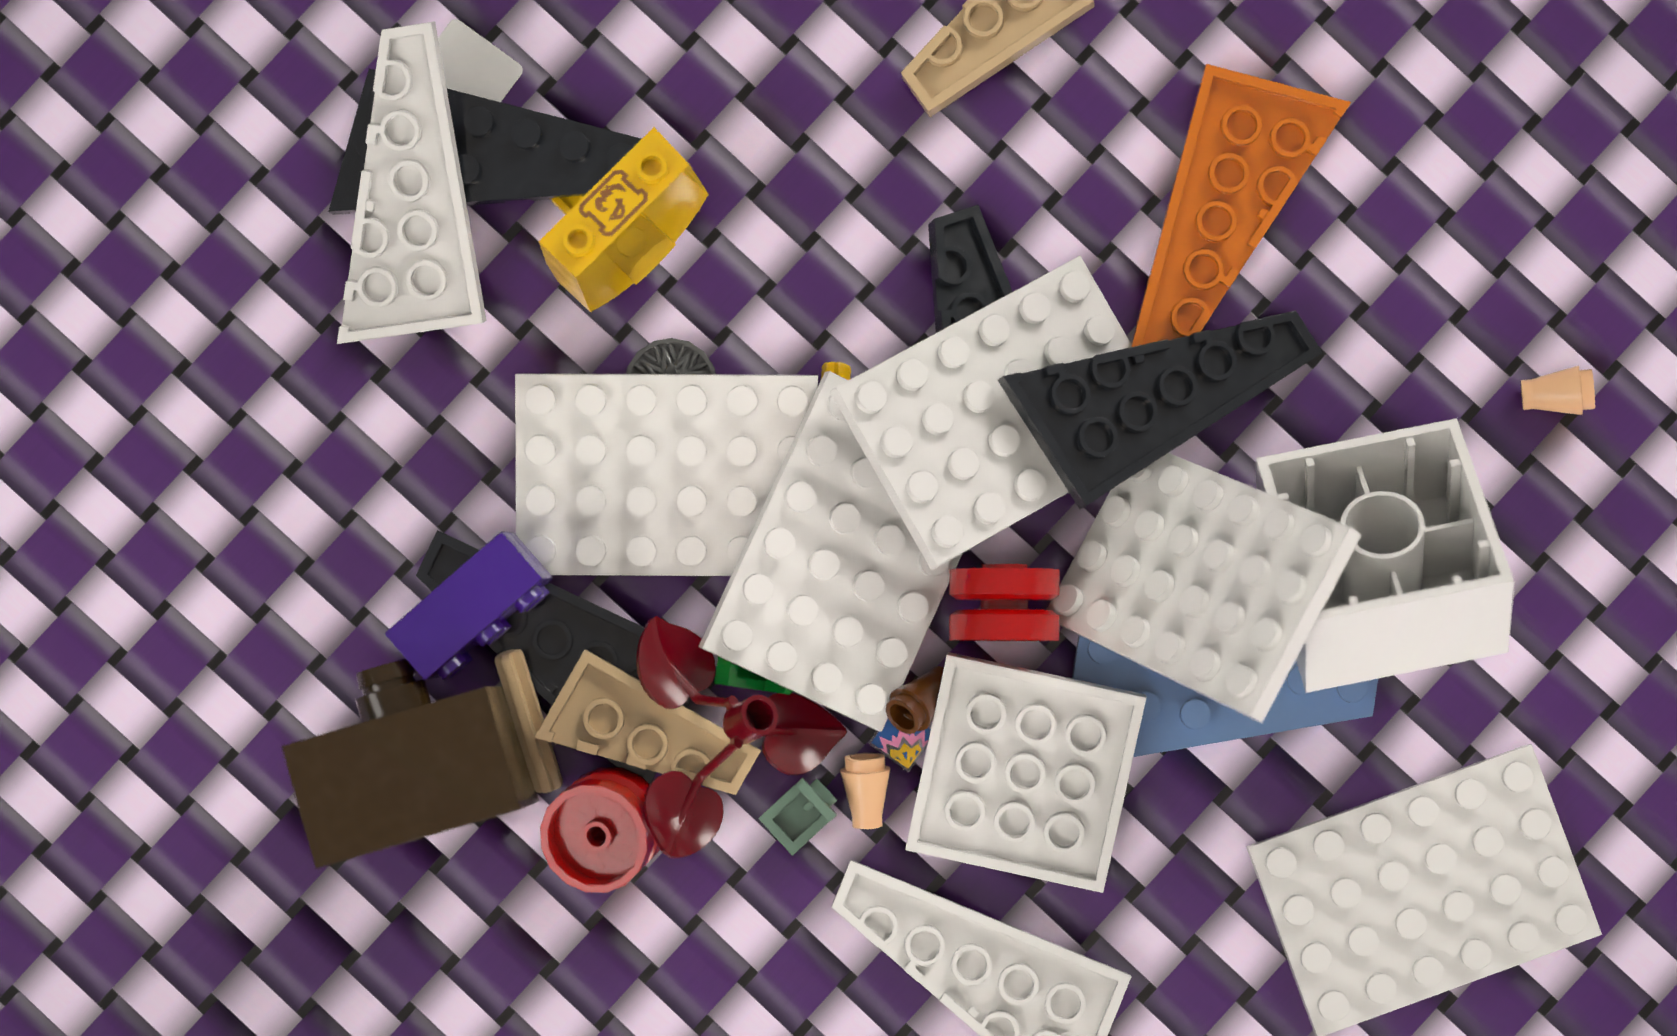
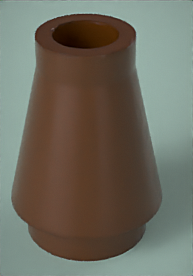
M935 666L928 673L891 692L890 701L886 705V714L893 726L899 731L913 734L916 731H924L929 727L934 718L944 671L943 667Z

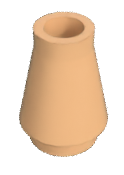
M1578 365L1534 379L1521 380L1523 410L1536 409L1583 415V410L1595 409L1592 369L1580 370Z
M857 753L845 756V767L841 768L840 772L852 815V827L856 829L882 827V814L890 767L885 765V755L879 753Z

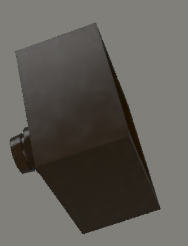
M407 659L390 662L356 673L358 688L363 693L362 697L355 699L362 723L281 746L315 868H321L517 811L539 802L503 687H483L431 702L425 680H415L414 675L417 673Z

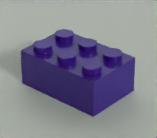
M501 531L384 634L424 680L439 677L443 681L448 677L452 679L474 660L468 652L478 644L481 647L486 644L488 646L491 645L511 628V624L506 620L517 610L520 613L523 611L529 612L549 595L550 592L546 589L545 585L553 577L515 533Z

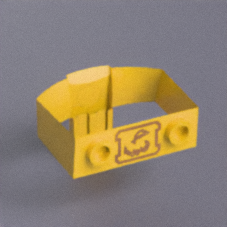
M653 127L584 197L551 198L553 204L565 216L538 242L546 264L556 280L586 309L592 312L620 295L632 284H638L675 247V242L691 223L709 194L690 164Z

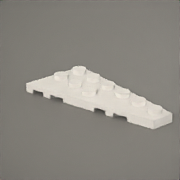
M434 21L381 30L373 87L375 94L371 122L368 124L366 136L364 170L361 171L351 241L352 255L349 277L345 283L343 300H345L342 325L339 327L337 344L481 324L487 321L436 23Z
M853 860L849 862L831 907L980 1036H1108L1132 977L1121 970Z

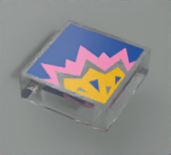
M887 719L882 732L876 731L868 744L909 772L928 746L931 726L929 725L924 731L906 734L895 728L890 720Z

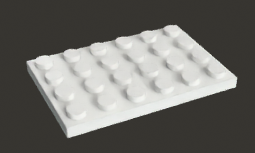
M1079 256L835 387L830 391V394L930 569L933 570L1069 493L997 380L1005 375L1019 372L1021 374L1043 369L1054 364L1070 363L1092 358L1095 355L1130 348L1132 344L1083 259Z
M827 371L820 381L698 647L865 726L882 732L888 719L886 705L890 701V694L895 689L903 686L950 582V569H956L962 553L933 570L930 569L830 394V391L848 380L831 371Z
M515 374L516 535L550 575L731 576L818 388V375Z
M1167 453L1110 490L1059 586V596L1050 602L1047 610H1052L1059 615V626L1262 723L1362 535L1347 525Z
M1526 744L1246 846L1315 1036L1331 1034L1602 935L1532 744Z

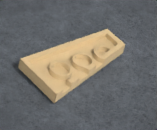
M967 0L962 5L963 9L947 26H943L901 72L902 79L928 116L932 117L1094 8V0Z
M586 649L534 737L662 774L669 771H679L686 774L692 781L696 774L724 749L731 740L727 737L722 727L684 705L672 710L658 705L644 691L639 679ZM750 743L743 744L740 749L734 751L703 781L702 786L736 795L761 750Z

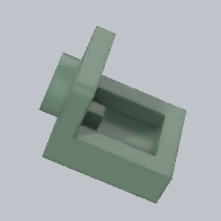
M802 777L758 819L793 856L828 822L837 816V813L831 808L837 799L817 778L809 784Z

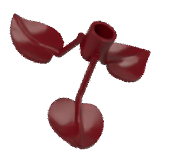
M655 616L647 622L637 647V673L644 691L655 703L671 710L682 706L689 697L698 705L725 707L727 711L723 717V729L727 737L731 739L729 744L696 774L693 781L682 772L669 771L656 777L649 784L643 800L644 816L658 847L669 858H683L701 850L719 831L724 813L723 801L717 792L701 787V785L734 751L740 749L743 744H749L763 737V755L774 768L787 775H802L816 768L825 759L831 749L846 735L847 729L828 711L816 703L793 693L790 695L775 693L769 697L753 695L741 702L734 695L723 698L700 694L699 692L707 689L714 680L715 659L713 654L698 647L702 638L696 633Z

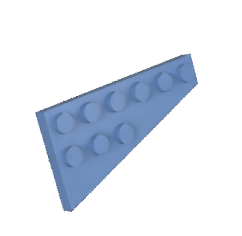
M1078 635L1072 679L1146 694V702L1133 757L1373 716L1378 679L1306 693L1295 660L1266 717L1261 723Z

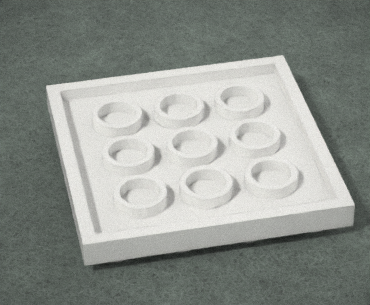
M947 652L905 850L1103 893L1146 702V694Z

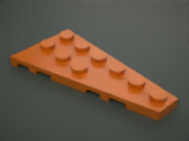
M1205 65L1131 347L1166 339L1172 340L1186 337L1202 331L1351 102L1221 67Z

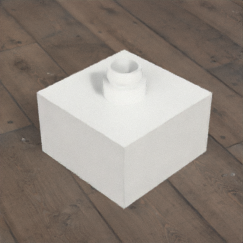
M1457 418L1256 458V486L1258 490L1347 525L1362 535L1296 658L1306 693L1508 653L1514 579Z

